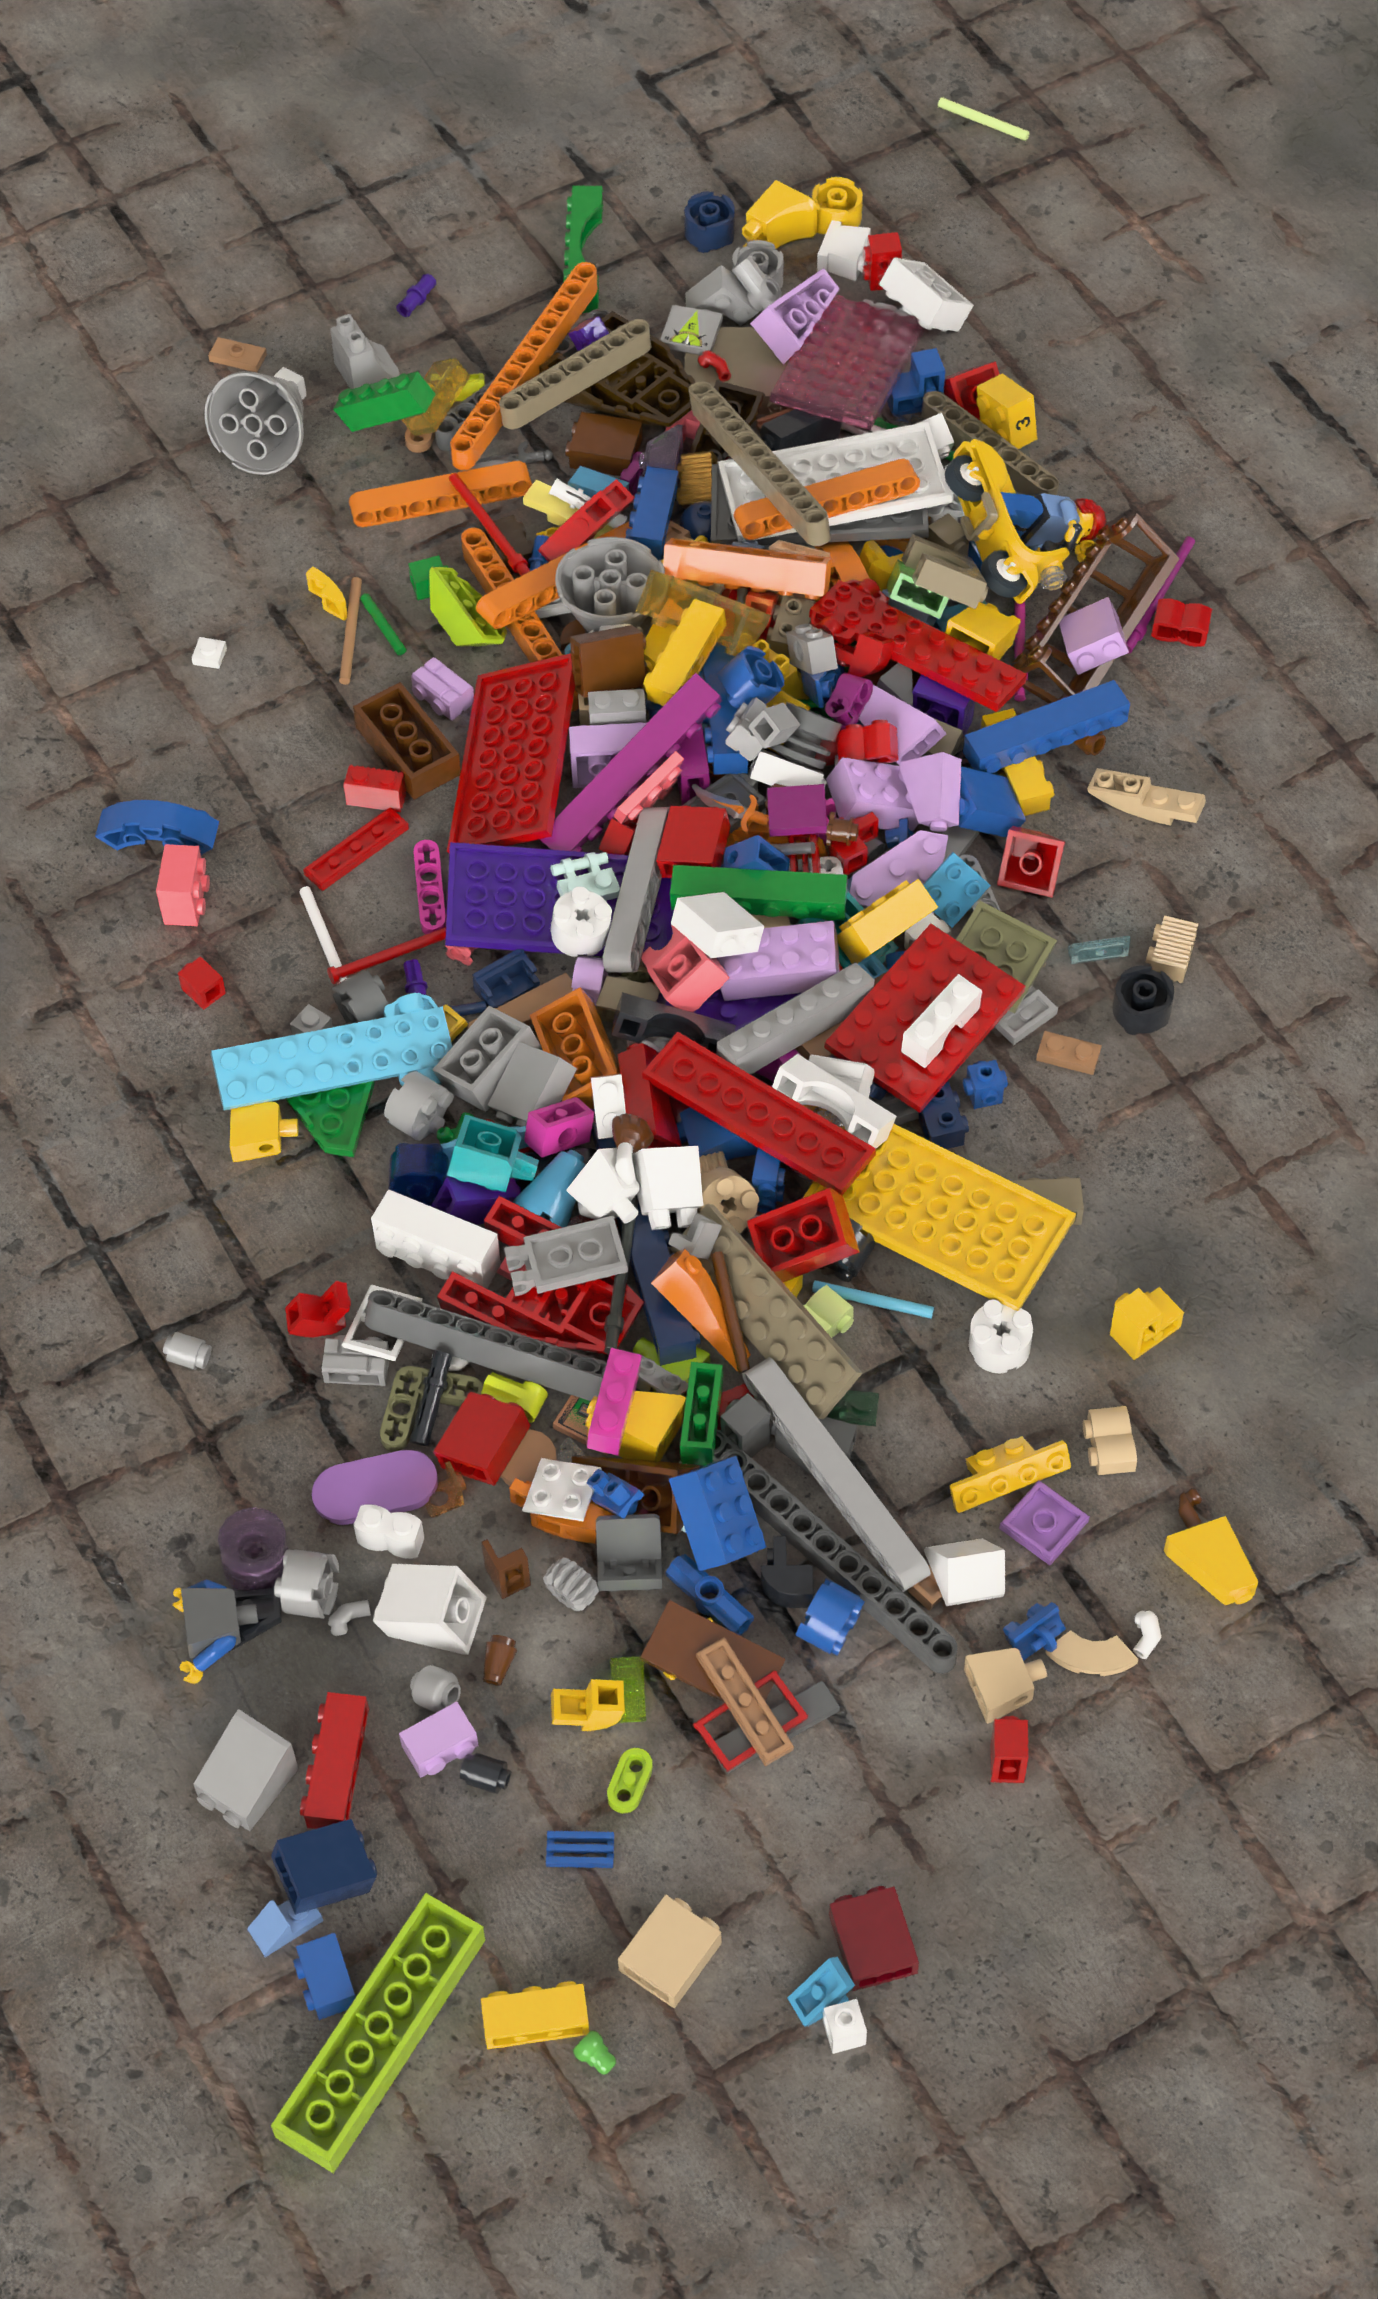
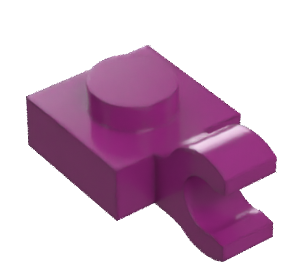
M636 452L633 455L632 463L620 475V480L629 482L628 491L633 496L638 491L639 477L645 476L647 466H653V464L650 465L649 458L646 461H641V452Z

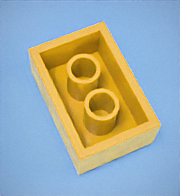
M919 878L911 884L905 880L889 893L839 926L842 932L837 935L838 944L850 962L858 964L933 912L938 906Z

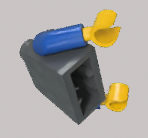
M208 1579L187 1588H176L173 1591V1595L180 1600L173 1603L172 1606L184 1612L189 1656L194 1658L193 1663L189 1661L182 1662L180 1670L186 1673L190 1672L183 1680L192 1684L198 1683L202 1679L203 1671L241 1642L240 1625L258 1623L256 1603L236 1606L233 1589Z

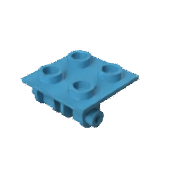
M954 852L946 858L923 884L938 906L933 912L951 928L991 886Z

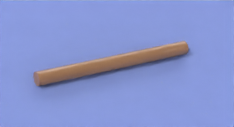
M359 577L351 579L339 682L344 685L349 684L351 679L362 579Z

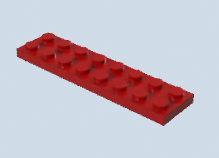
M679 1032L672 1037L642 1072V1078L649 1080L655 1087L823 1187L831 1188L842 1196L876 1155L875 1147Z

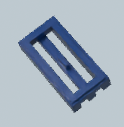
M547 1831L546 1867L613 1868L614 1832ZM554 1842L607 1843V1844H554ZM554 1853H607V1857H554Z

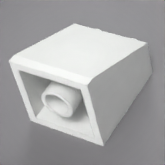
M392 1564L389 1575L384 1583L379 1604L375 1609L373 1622L389 1637L468 1655L487 1597L458 1566Z

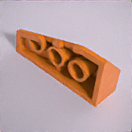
M686 1249L674 1253L669 1257L651 1283L738 1372L721 1297L709 1274L702 1267L700 1260L691 1255ZM745 1345L747 1357L749 1358L751 1354Z

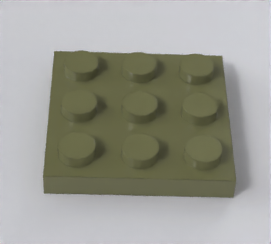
M982 901L978 902L956 939L1026 986L1025 992L1009 1009L1013 1013H1016L1057 942L1056 939Z

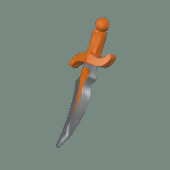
M696 784L692 785L697 796L707 806L726 808L727 814L731 815L734 819H742L741 827L746 835L750 833L748 826L752 822L769 826V815L758 811V803L754 795L749 796L751 804L749 807H745L739 800L724 798L708 792Z

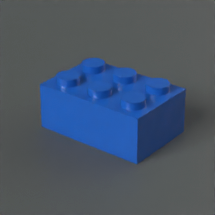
M736 1456L701 1466L669 1479L699 1571L728 1564L766 1548L763 1533L760 1529Z

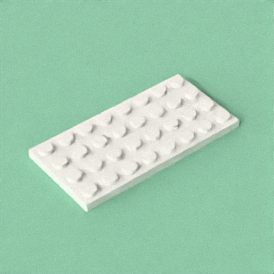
M928 422L772 451L803 486L898 459L910 461L920 480V486L914 493L828 518L829 526L952 503V494L946 483L945 472ZM733 459L718 461L719 472L738 542L741 543L742 539L745 538L742 536L733 517L735 510L742 504L766 498V496ZM793 528L758 539L795 533L797 531Z

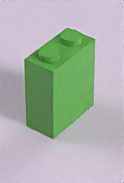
M897 560L886 584L889 598L940 619L949 598L915 585L912 580L915 569L905 566L902 561Z

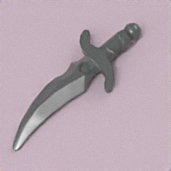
M524 441L518 446V454L508 453L504 456H490L478 460L468 470L512 461H522L527 465V463L541 462L544 459L551 460L553 453L550 450L525 453V449L528 448V442Z

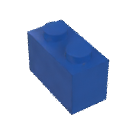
M332 1933L296 1946L299 1958L294 1959L293 1963L298 1979L306 1978L309 1989L303 1991L308 2011L315 2009L318 2019L321 2020L348 2010L356 1997L336 1934Z

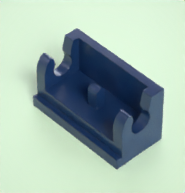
M516 949L472 974L474 992L482 1001H485L486 1007L491 1006L495 1009L539 986L540 980L534 974L537 971L535 965L524 953L523 949Z

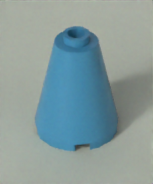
M569 1150L567 1153L561 1151L514 1199L513 1203L562 1228L568 1227L576 1199L566 1190L585 1167L583 1163L585 1158L573 1150Z

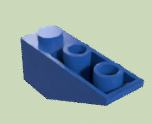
M837 664V669L814 675L801 670L804 693L818 707H824L830 699L839 677L845 673L844 666Z

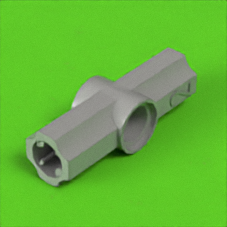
M751 256L732 269V272L747 290L748 301L756 310L763 312L769 305L781 298V289L774 279L766 277Z

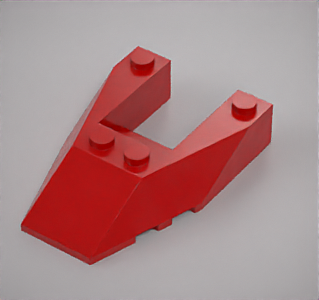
M498 1196L484 1219L485 1229L497 1233L498 1240L509 1246L525 1245L523 1237L562 1228L501 1196ZM452 1271L439 1292L437 1299L441 1309L558 1347L607 1354L604 1352L607 1333L604 1330L606 1316L610 1313L615 1275L542 1293H537L535 1286L529 1292L519 1296H515L512 1287L507 1297L504 1298ZM627 1284L622 1317L624 1318L623 1332L619 1334L617 1349L644 1305V1301Z

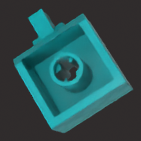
M465 1115L447 1176L454 1177L462 1182L482 1185L489 1190L506 1192L510 1178L533 1181L539 1160L518 1151L522 1137L516 1129Z

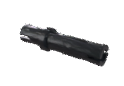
M433 1351L428 1375L423 1380V1385H425L410 1438V1442L427 1447L430 1444L443 1390H446L448 1386L446 1379L453 1358L448 1353Z

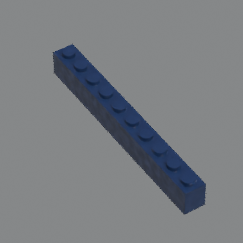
M591 1109L594 1112L591 1134L596 1150L617 1148L613 1137L598 1139L595 1111ZM638 1201V1215L635 1220L630 1265L639 1296L644 1301L643 1309L660 1366L697 1358L696 1345L701 1344L699 1332L691 1326V1323L651 1283L669 1257L674 1254H669L668 1247H671L668 1244L670 1240L668 1230H652L648 1215H642ZM618 1216L617 1222L621 1232L623 1221Z

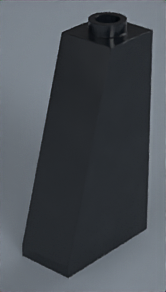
M826 394L762 424L759 437L771 451L835 440L839 437L846 408Z

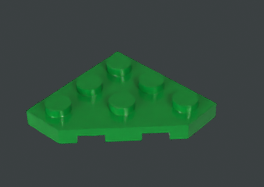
M371 1081L285 1098V1100L325 1153L354 1158L375 1082Z

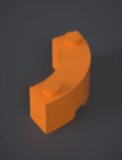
M848 541L828 542L821 546H814L817 550L829 552V557H832L830 589L839 580L842 582L853 579L862 581L869 578L859 556Z

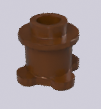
M831 811L826 831V846H831L832 841L845 842L847 846H850L851 841H857L859 824H854L853 817L850 820L835 818L836 812Z

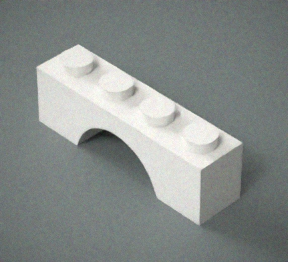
M799 1054L779 1067L772 1085L774 1089L801 1105L818 1106L830 1111L842 1121L847 1132L875 1148L887 1140L897 1117Z

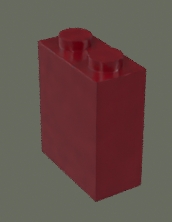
M877 1886L868 1890L866 1894L857 1897L844 1895L835 1899L834 1903L829 1905V1918L848 1975L855 1984L852 1992L918 1974L919 1960L895 1886L890 1888Z

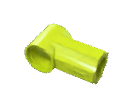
M494 1372L490 1375L488 1374L481 1391V1395L489 1394L498 1401L507 1404L513 1402L520 1405L524 1409L529 1423L535 1421L548 1397L547 1391L537 1383L525 1381L521 1384Z

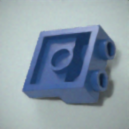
M757 1148L752 1186L759 1196L757 1211L765 1214L775 1210L777 1202H783L786 1168H780V1160Z

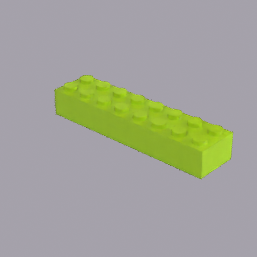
M424 1894L271 2124L275 2138L334 2174L484 1944L485 1935L482 1925L429 1894Z

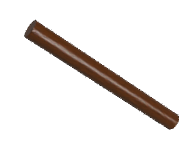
M719 1251L712 1253L711 1259L739 1374H742L749 1370L750 1366L723 1252Z

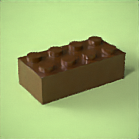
M401 682L353 706L356 728L392 772L397 771L398 773L402 771L404 773L406 791L413 800L460 776L459 753Z

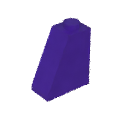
M450 1176L445 1179L431 1207L472 1224L480 1225L484 1223L485 1217L498 1196L513 1202L521 1193V1190L514 1178H510L506 1192H502L499 1190H489L485 1186L475 1183L462 1182Z

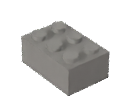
M488 1006L432 1070L443 1087L449 1092L486 1112L490 1108L487 1105L518 1043L522 1042L537 1049L542 1047L528 1025Z

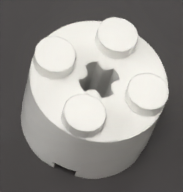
M576 887L573 891L565 893L557 900L553 909L551 934L554 945L564 954L577 957L578 954L595 955L606 944L611 923V907L600 895L588 891L584 887Z
M993 1299L987 1301L974 1314L970 1327L969 1350L978 1366L986 1371L1001 1374L1007 1373V1370L1015 1367L1019 1368L1027 1361L1033 1334L1032 1318L1029 1312L1022 1308L1016 1311Z

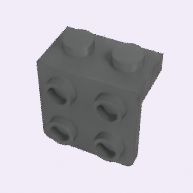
M656 1514L627 1515L624 1519L618 1515L597 1517V1582L599 1591L616 1592L620 1590L647 1591L662 1589L660 1517Z

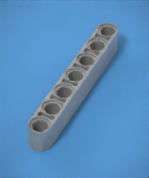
M645 807L639 815L603 953V966L608 973L638 971L662 878L656 859L670 807Z

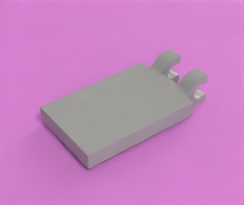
M614 1216L523 1237L525 1245L504 1248L509 1271L519 1269L524 1264L527 1270L510 1273L515 1296L523 1295L535 1286L537 1293H542L628 1272Z

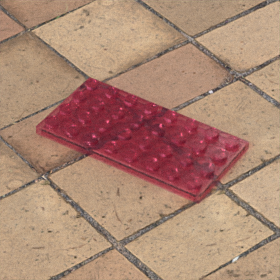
M835 295L829 306L822 313L819 321L812 328L813 330L810 335L804 340L802 347L794 352L771 392L770 402L871 430L925 328L918 323L919 319L915 316H903L891 309H880L870 306L866 302H855L841 295Z

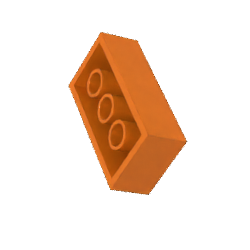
M579 987L530 1014V1018L543 1051L558 1056L577 1068L562 1101L577 1097L590 1109H594L590 1077L620 1074V1069L597 1008L582 988Z

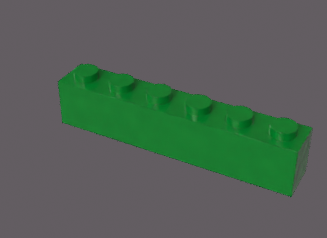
M673 865L670 888L671 910L675 909L677 898L725 892L751 915H765L767 917L784 916L797 919L819 918L828 921L836 919L845 920L848 893L847 875Z

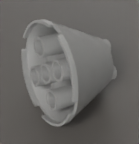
M250 371L236 372L224 377L215 385L207 397L205 404L207 432L218 452L222 451L233 461L232 465L245 472L266 475L284 469L296 458L303 442V401L298 392V386L293 381Z
M619 537L592 539L587 541L588 545L576 551L574 548L571 549L561 559L555 575L557 593L562 602L588 633L591 630L594 632L600 631L599 627L604 625L631 624L635 628L637 626L640 627L662 596L665 588V570L661 560H657L651 554V549L630 539Z

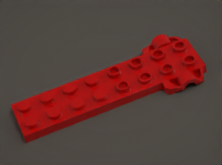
M866 578L862 581L853 579L846 582L839 580L824 597L819 599L810 608V624L817 629L822 628L826 630L828 634L832 635L841 644L850 645L854 640L858 641L860 633L874 631L893 639L896 642L890 659L995 712H998L1026 683V673L890 606L889 598L880 591L879 585L872 579Z

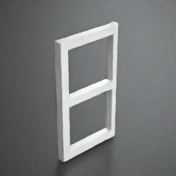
M370 1285L342 1346L396 1361L405 1340L398 1338L392 1351L352 1341L360 1321L365 1322V1311L369 1294L372 1291L384 1290L422 1302L423 1298Z

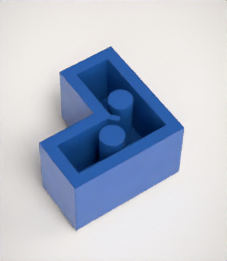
M937 348L911 353L910 372L885 376L884 396L892 417L922 412L923 397L927 392L938 391L944 394L945 368Z

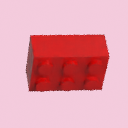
M831 1188L747 1221L755 1252L782 1282L859 1253L844 1197Z

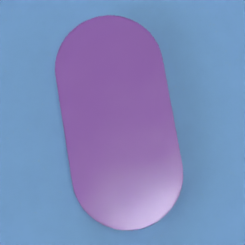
M401 1450L342 1463L326 1469L317 1477L312 1488V1500L317 1513L322 1518L324 1517L337 1525L355 1523L360 1506L377 1505L385 1508L390 1513L407 1512L424 1506L430 1500L429 1498L438 1487L437 1471L429 1457L414 1450Z

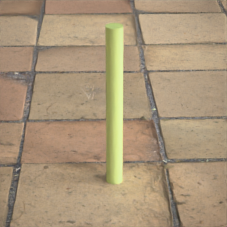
M943 97L938 102V107L1024 141L1028 139L1029 131Z

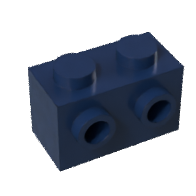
M948 1081L919 1113L918 1119L924 1138L944 1149L963 1146L965 1133L969 1132L967 1118L965 1115L961 1116L958 1109L960 1108L958 1093L951 1090Z

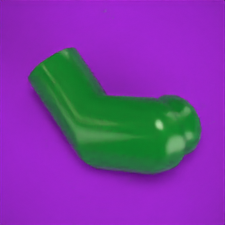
M464 1112L461 1114L455 1128H439L436 1133L439 1143L444 1144L457 1139L465 1115L474 1116Z

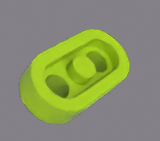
M631 1748L622 1754L607 1789L608 1803L614 1811L629 1813L638 1807L653 1770L652 1758L647 1751L641 1748ZM633 1765L642 1767L639 1772H633L630 1768ZM621 1794L630 1796L627 1801H620L618 1797Z

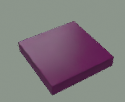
M824 784L767 788L770 837L826 833L827 817Z

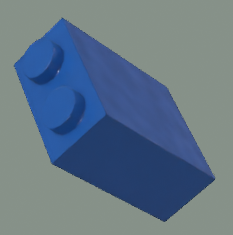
M961 767L959 827L1007 838L1008 831L1012 826L1021 827L1026 818L1007 777Z

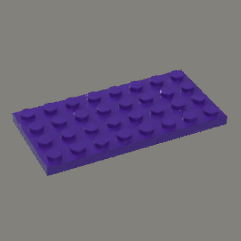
M450 842L445 946L501 950L523 949L529 952L564 954L553 943L551 921L555 903L560 898L557 890V881L565 878L563 874L553 876L550 867L560 863L562 859L571 858V860L583 858L589 852ZM607 854L608 863L599 865L600 870L612 868L621 888L629 855ZM587 868L575 871L576 876L589 873ZM661 878L643 952L649 946L654 950H660L672 938L671 921L674 910H671L670 901L672 878ZM618 898L606 900L612 909L611 922ZM605 946L592 956L603 957Z

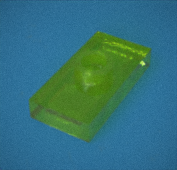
M641 1656L610 1658L611 1680L623 1681L625 1712L618 1723L646 1721L643 1661L639 1660Z

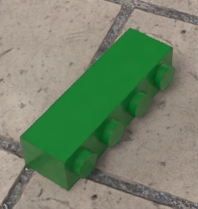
M418 371L409 374L403 373L398 377L384 378L379 382L366 383L361 387L343 390L339 394V400L333 410L350 431L353 432L426 413L436 393Z

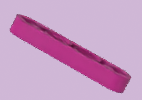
M422 840L416 843L413 852L421 930L424 934H428L446 927V914L439 847L432 840ZM428 851L430 853V862L425 863L424 852ZM428 872L436 875V878L431 881H425L421 877ZM430 895L439 898L433 904H427L423 900ZM430 914H435L436 925H430Z

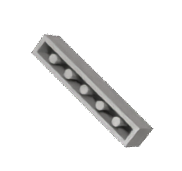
M855 962L718 1041L716 1055L752 1074L845 1020L873 989L875 980Z

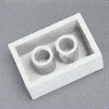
M894 258L879 283L886 290V295L889 298L899 301L903 305L902 309L908 314L916 316L919 319L918 323L928 330L936 328L943 332H947V330L959 332L974 306L924 262Z

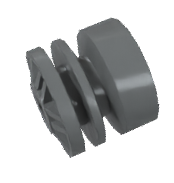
M787 702V708L801 725L784 744H778L769 748L775 750L783 758L801 766L824 769L826 762L816 758V753L818 752L826 756L830 755L831 752L821 746L820 743L822 740L835 742L842 724Z

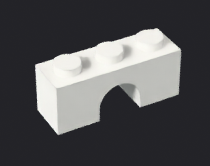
M958 974L904 1032L901 1052L926 1068L943 1049L944 1041L955 1025L962 1028L979 1010L982 990Z

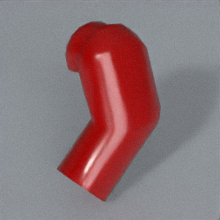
M711 350L703 351V354L698 357V363L703 368H708L710 365L715 368L720 381L726 382L731 378L730 370L724 358Z

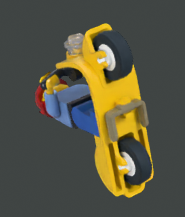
M973 439L971 442H962L954 452V459L946 467L944 473L946 483L959 498L965 514L960 519L967 540L975 541L983 561L980 569L981 574L987 582V586L1000 596L1013 597L1018 604H1022L1031 595L1039 582L1044 589L1057 590L1061 588L1067 579L1062 563L1069 556L1075 543L1078 544L1081 541L1096 539L1099 530L1106 525L1105 511L1091 499L1080 498L1073 501L1069 497L1045 493L1034 494L1033 496L1016 494L1002 457L994 448L983 441ZM1065 539L1063 544H1055Z

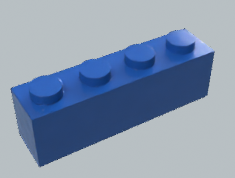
M647 466L645 476L639 477L638 492L640 494H635L633 510L636 511H631L629 527H632V529L627 528L625 538L647 546L651 549V554L657 560H661L677 493L679 471Z

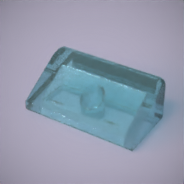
M1130 936L1068 945L1071 964L1128 956Z

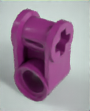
M843 673L839 677L825 709L829 717L842 724L840 730H844L847 725L857 724L866 703L871 698L873 691L872 681L848 673Z

